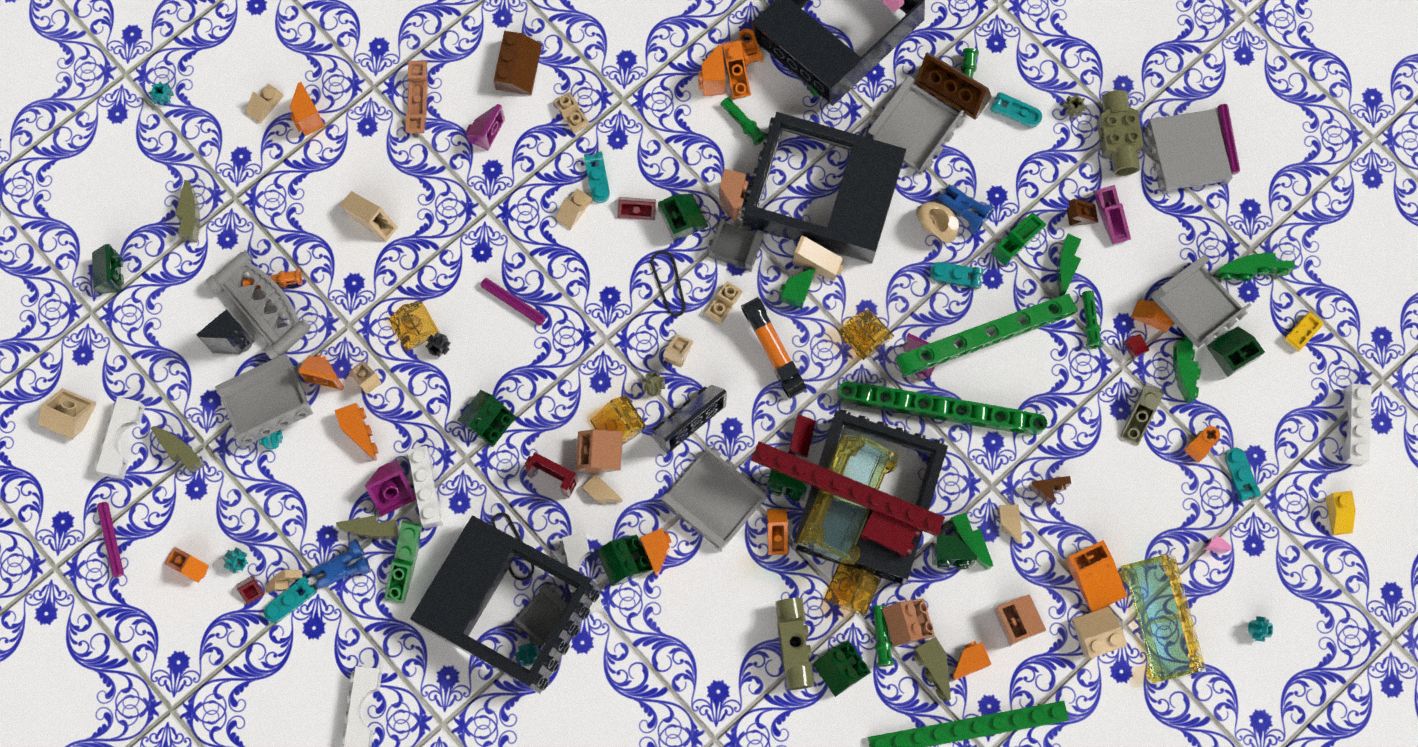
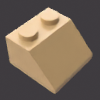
M62 388L40 406L38 425L73 439L84 430L96 407V402Z
M1109 606L1072 619L1083 655L1086 658L1091 659L1128 646L1122 628Z

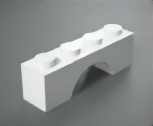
M1352 383L1345 388L1344 408L1348 412L1349 426L1347 437L1343 444L1344 464L1364 465L1370 461L1372 385Z
M117 397L116 402L113 403L111 409L112 417L106 425L107 434L100 446L101 454L95 462L96 472L100 475L124 480L129 461L122 456L119 450V440L125 430L132 426L140 425L145 406L140 401Z
M427 446L409 449L408 455L421 525L424 529L442 526L444 523L434 483L430 450Z
M585 532L562 537L563 543H560L562 555L566 554L567 562H564V564L578 572L582 561L590 555ZM569 584L570 593H575L577 588ZM600 596L596 602L592 603L589 614L603 611Z
M355 666V671L351 673L350 682L353 683V686L347 698L350 706L344 718L347 727L346 731H343L341 739L344 747H372L374 731L364 724L361 717V706L370 694L380 691L382 670L379 668Z

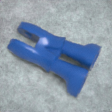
M948 184L945 191L952 198L941 193L937 198L938 201L950 208L959 217L962 216L969 222V232L976 235L984 221L986 222L991 217L995 207L990 204H982L964 194L957 187ZM970 208L973 209L975 212L978 213V215H976V214H974L973 212L969 211V209H970Z
M356 539L349 543V550L340 556L337 555L333 559L321 563L310 570L312 576H318L322 573L326 574V577L316 581L315 584L318 589L330 586L343 578H349L350 575L360 572L365 575L371 572L368 560L364 557V551ZM358 559L355 563L346 567L345 563Z

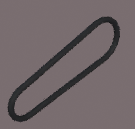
M658 251L651 258V267L669 314L675 317L681 316L686 310L675 259L667 251ZM658 254H667L672 259L683 304V310L678 314L671 312L655 270L653 261Z
M501 512V513H497V514L493 517V519H492V525H493L495 528H496L495 519H496L498 516L503 515V516L507 517V519L509 520V522H510V524H511V526H512V528H513V530H514V532H515V534H516L518 540L522 541V539H521L519 533L517 532V530H516V528H515V526H514V524H513V522H512V520H511V518H510V516H509L508 514ZM531 564V572L524 578L515 576L511 566L509 567V572L516 580L523 581L532 576L535 567Z

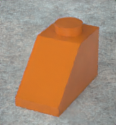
M1138 300L1131 315V318L1163 332H1167L1173 323L1172 319L1155 301Z
M767 509L768 555L788 554V519L786 509Z
M662 528L640 537L655 576L660 574L670 550L669 543H672L668 532L664 533Z
M177 547L173 548L164 563L197 583L205 577L209 565Z
M976 641L964 645L966 649L960 653L951 677L952 681L991 665L982 642L976 644Z

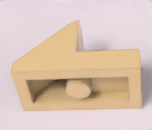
M268 83L259 95L255 92L252 93L246 114L261 124L284 97L283 93Z
M576 189L569 199H564L555 219L571 230L593 201L592 198L581 190Z
M676 334L664 351L663 357H665V361L682 367L694 341Z
M364 360L349 371V374L366 394H369L381 384L380 378Z

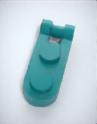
M997 93L996 101L990 107L993 113L1004 115L1028 127H1036L1040 124L1042 113L1039 109L1004 93ZM1002 103L1008 104L1007 107L1001 106Z
M602 151L596 152L597 154L594 155L584 154L592 199L597 203H604L609 199L610 191ZM598 161L599 166H591L592 162Z
M936 262L930 269V276L936 282L980 289L982 286V281L980 280L984 269L980 267ZM968 275H973V280L967 279Z
M1237 447L1228 450L1225 454V462L1239 500L1243 502L1247 501L1250 497H1260V489L1256 485L1244 451ZM1248 485L1250 490L1245 491L1243 486Z
M306 576L300 578L293 586L265 607L264 616L268 621L277 623L283 620L317 593L315 588L308 584L309 580ZM301 588L305 592L302 596L297 592Z

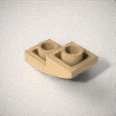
M570 92L554 100L557 109L574 134L590 125Z
M727 281L718 292L705 315L721 325L743 291Z

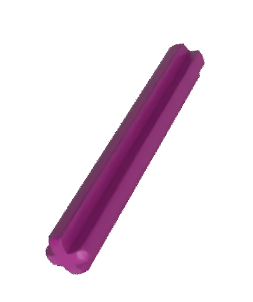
M1220 104L1217 110L1223 142L1231 173L1237 174L1240 172V165L1229 107L1227 104Z
M484 278L480 285L483 289L540 326L545 322L546 317L490 279Z
M107 502L98 503L97 510L113 577H121L124 575L109 504Z

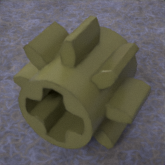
M1078 94L1072 98L1068 96L1067 102H1064L1062 106L1066 108L1064 114L1070 115L1072 119L1077 115L1081 117L1083 111L1087 108L1086 105H1083L1085 98L1081 99L1078 97Z
M657 372L647 373L645 375L646 379H642L643 391H647V394L651 396L661 394V389H665L664 377H660V374Z

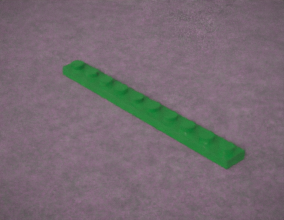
M1065 701L870 736L868 737L869 747H930L1069 721Z

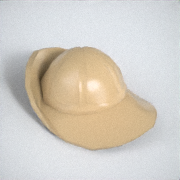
M926 202L917 207L916 216L926 232L936 235L945 243L955 240L958 234L959 223L958 218L950 208L936 202Z

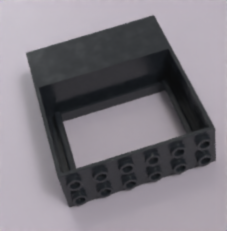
M775 0L752 21V29L757 43L811 89H814L829 104L834 106L925 20V0H904V4L899 9L906 15L861 57L802 9L810 0Z
M776 111L775 118L771 117L769 131L763 141V150L759 153L757 168L755 167L752 175V185L750 184L748 187V196L742 206L741 219H743V226L799 242L801 236H805L831 252L873 263L906 149ZM783 131L851 150L827 227L759 208Z
M835 410L818 465L829 470L832 469L844 427L930 454L916 501L917 506L929 510L948 445H945L943 441L933 439V441L926 439V436L919 433H914V435L907 433V430L900 427L895 429L888 427L887 423L877 421V423L869 421L870 419L865 416H853L846 410ZM811 486L792 550L905 585L909 578L923 531H921L919 537L914 536L911 543L915 545L911 554H906L902 558L900 554L870 539L866 541L860 538L873 510L823 495L824 490Z
M472 515L410 619L421 628L540 694L542 690L544 691L549 684L548 679L551 674L557 671L562 655L568 652L570 641L579 633V626L588 617L592 603L598 600L600 587L591 578ZM516 556L577 588L530 670L469 637V634Z

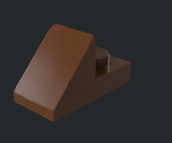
M1075 198L1068 201L1070 208H1067V216L1070 226L1098 223L1095 204Z
M1070 476L1032 481L1028 486L1032 492L1053 505L1055 502L1053 489H1055V492L1067 490L1066 487L1070 486L1071 478Z

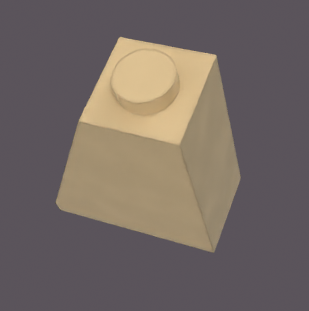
M353 191L340 204L350 217L386 242L398 228L381 207Z
M801 236L794 252V265L806 270L813 268L816 274L834 281L837 275L841 276L844 265H841L843 258L807 237Z

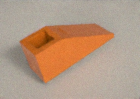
M733 40L720 43L733 99L750 96L751 92L741 41Z
M357 403L334 410L341 430L376 461V454L379 452L375 442H371L370 436H373L370 426L365 424L364 419L367 416L364 408H360Z

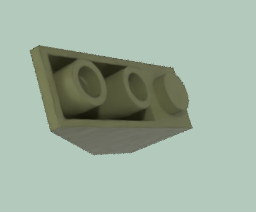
M1145 382L1120 436L1121 438L1139 445L1164 395L1163 389Z
M934 637L913 651L915 653L913 657L919 666L922 665L926 670L924 675L930 683L933 682L936 686L935 692L940 700L944 699L945 702H948L951 699L947 654L938 639Z

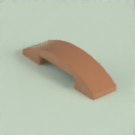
M408 61V109L405 132L425 133L428 98L427 61Z

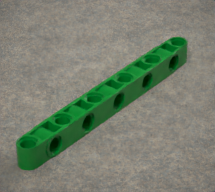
M1065 294L897 356L895 360L903 377L1062 320L1078 312V309L1070 294Z
M843 382L839 386L837 393L841 402L861 407L1013 433L1039 435L1048 424L1044 415L1024 410L872 384ZM849 389L852 394L845 396L842 390ZM886 395L890 401L882 402L880 396ZM918 402H925L927 408H920ZM956 409H964L965 415H959ZM994 415H1001L1004 421L998 422ZM1033 421L1040 422L1042 428L1034 427Z

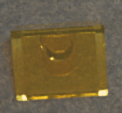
M422 301L402 305L388 319L407 352L426 342L430 335L434 336L437 332L440 334Z

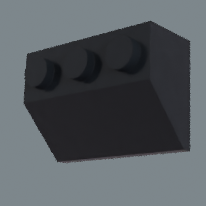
M227 309L196 334L212 353L240 354L249 350L254 342Z

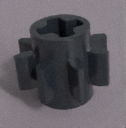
M437 332L434 336L430 335L427 339L428 343L425 347L434 356L440 357L442 353L446 355L450 350L448 346L451 342L448 341L444 334Z

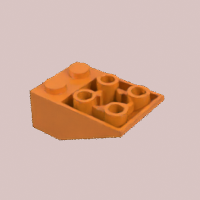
M1104 540L1064 560L1091 612L1105 608L1127 597L1113 557Z

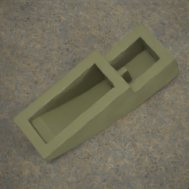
M184 180L175 213L176 217L181 221L178 235L182 240L197 242L200 229L198 200L193 186L188 180Z
M156 426L151 427V430L175 463L181 460L192 474L205 466L202 459L178 437Z
M376 516L336 522V526L340 530L368 539H398L400 532L399 523L396 520L379 522Z

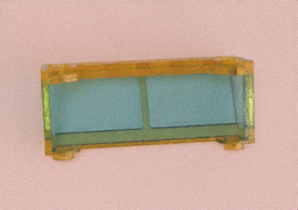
M846 435L841 437L828 469L879 490L885 474L896 469L899 455L863 435ZM820 489L797 543L841 563L855 564L860 557L859 547L856 544L870 509Z
M1165 554L1121 566L1120 577L1122 582H1126L1130 588L1149 659L1148 668H1146L1147 678L1152 683H1159L1207 672L1176 557Z

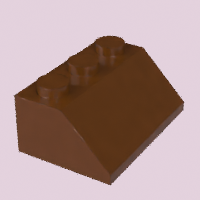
M504 31L493 80L495 89L532 96L542 44L523 33Z

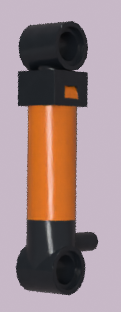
M756 297L741 305L743 314L756 333L787 397L791 399L806 391V385L778 337L761 299Z

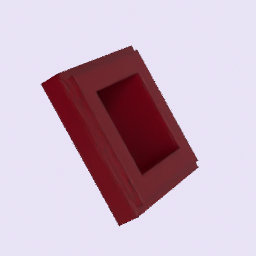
M1141 334L1130 337L1123 342L1132 359L1150 351Z
M254 575L236 585L238 592L247 605L264 595Z

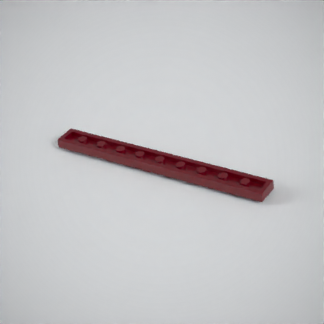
M758 441L751 461L936 537L945 519L944 516L760 441Z

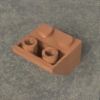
M724 169L720 183L719 199L732 220L737 221L738 215H742L741 210L744 199L747 197L749 181H746L745 173Z
M595 429L579 431L576 470L588 474L621 470L623 432Z
M1030 594L1006 602L994 609L1010 646L1047 631Z
M924 598L902 601L882 608L893 647L935 637Z

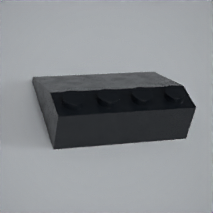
M710 385L708 388L706 386L697 393L698 396L693 400L691 398L682 405L683 408L677 412L675 410L668 416L669 420L664 424L661 422L654 427L652 437L667 455L726 407L727 392L725 389Z

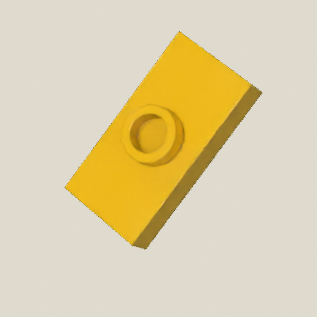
M1309 311L1284 340L1299 352L1324 323Z

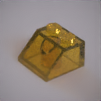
M870 309L851 317L838 331L843 340L863 360L872 356L894 337L890 330Z
M627 395L612 399L590 420L596 430L623 432L622 445L635 438L647 427Z
M838 564L823 600L851 613L866 616L880 580L865 570Z

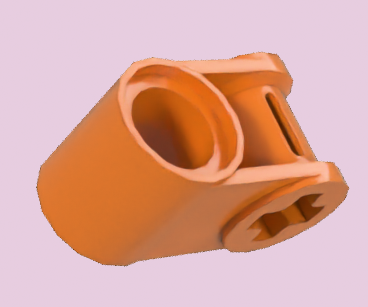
M751 29L741 30L738 40L741 41L745 66L747 67L749 64L757 61L763 62V55L754 32ZM747 37L751 41L744 42L742 39Z
M1214 426L1206 427L1189 443L1184 451L1199 463L1219 440L1220 431ZM1209 433L1212 435L1211 439L1207 438Z

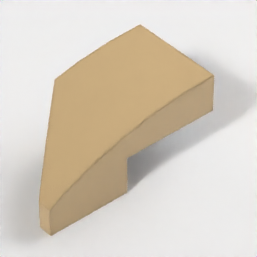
M596 474L582 487L596 502H600L601 505H605L607 502L621 503L623 501Z
M999 505L998 512L1000 525L1003 527L1002 532L1008 533L1016 539L1015 542L1020 544L1022 542L1019 505Z
M283 570L279 572L266 585V593L289 589V582L302 578V570Z

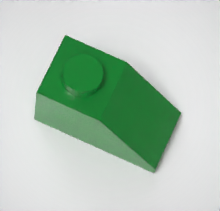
M811 268L789 278L786 285L782 284L779 291L781 302L802 309L815 275V269Z

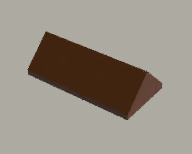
M928 52L925 54L915 84L959 111L964 110V114L976 120L992 98L989 88Z

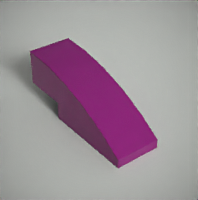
M1115 185L1093 190L1100 216L1112 244L1131 240L1123 205L1119 202Z

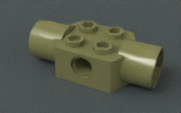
M1110 91L1101 96L1103 113L1097 121L1102 157L1112 161L1114 175L1127 176L1140 170L1138 154L1144 144L1138 110L1130 108L1126 91Z
M803 598L778 600L775 602L777 628L787 690L814 687L812 663L808 660L811 657V647L806 645L809 633L808 626L804 625L806 619ZM796 640L800 646L794 648L790 645V641Z

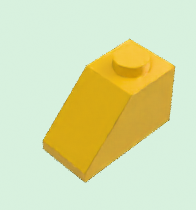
M1352 491L1331 493L1325 498L1332 535L1353 533L1356 509Z

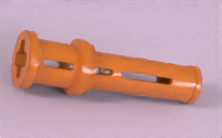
M297 268L295 271H280L278 274L268 275L283 288L287 287V285L303 284L300 268ZM254 278L243 279V287L254 284Z

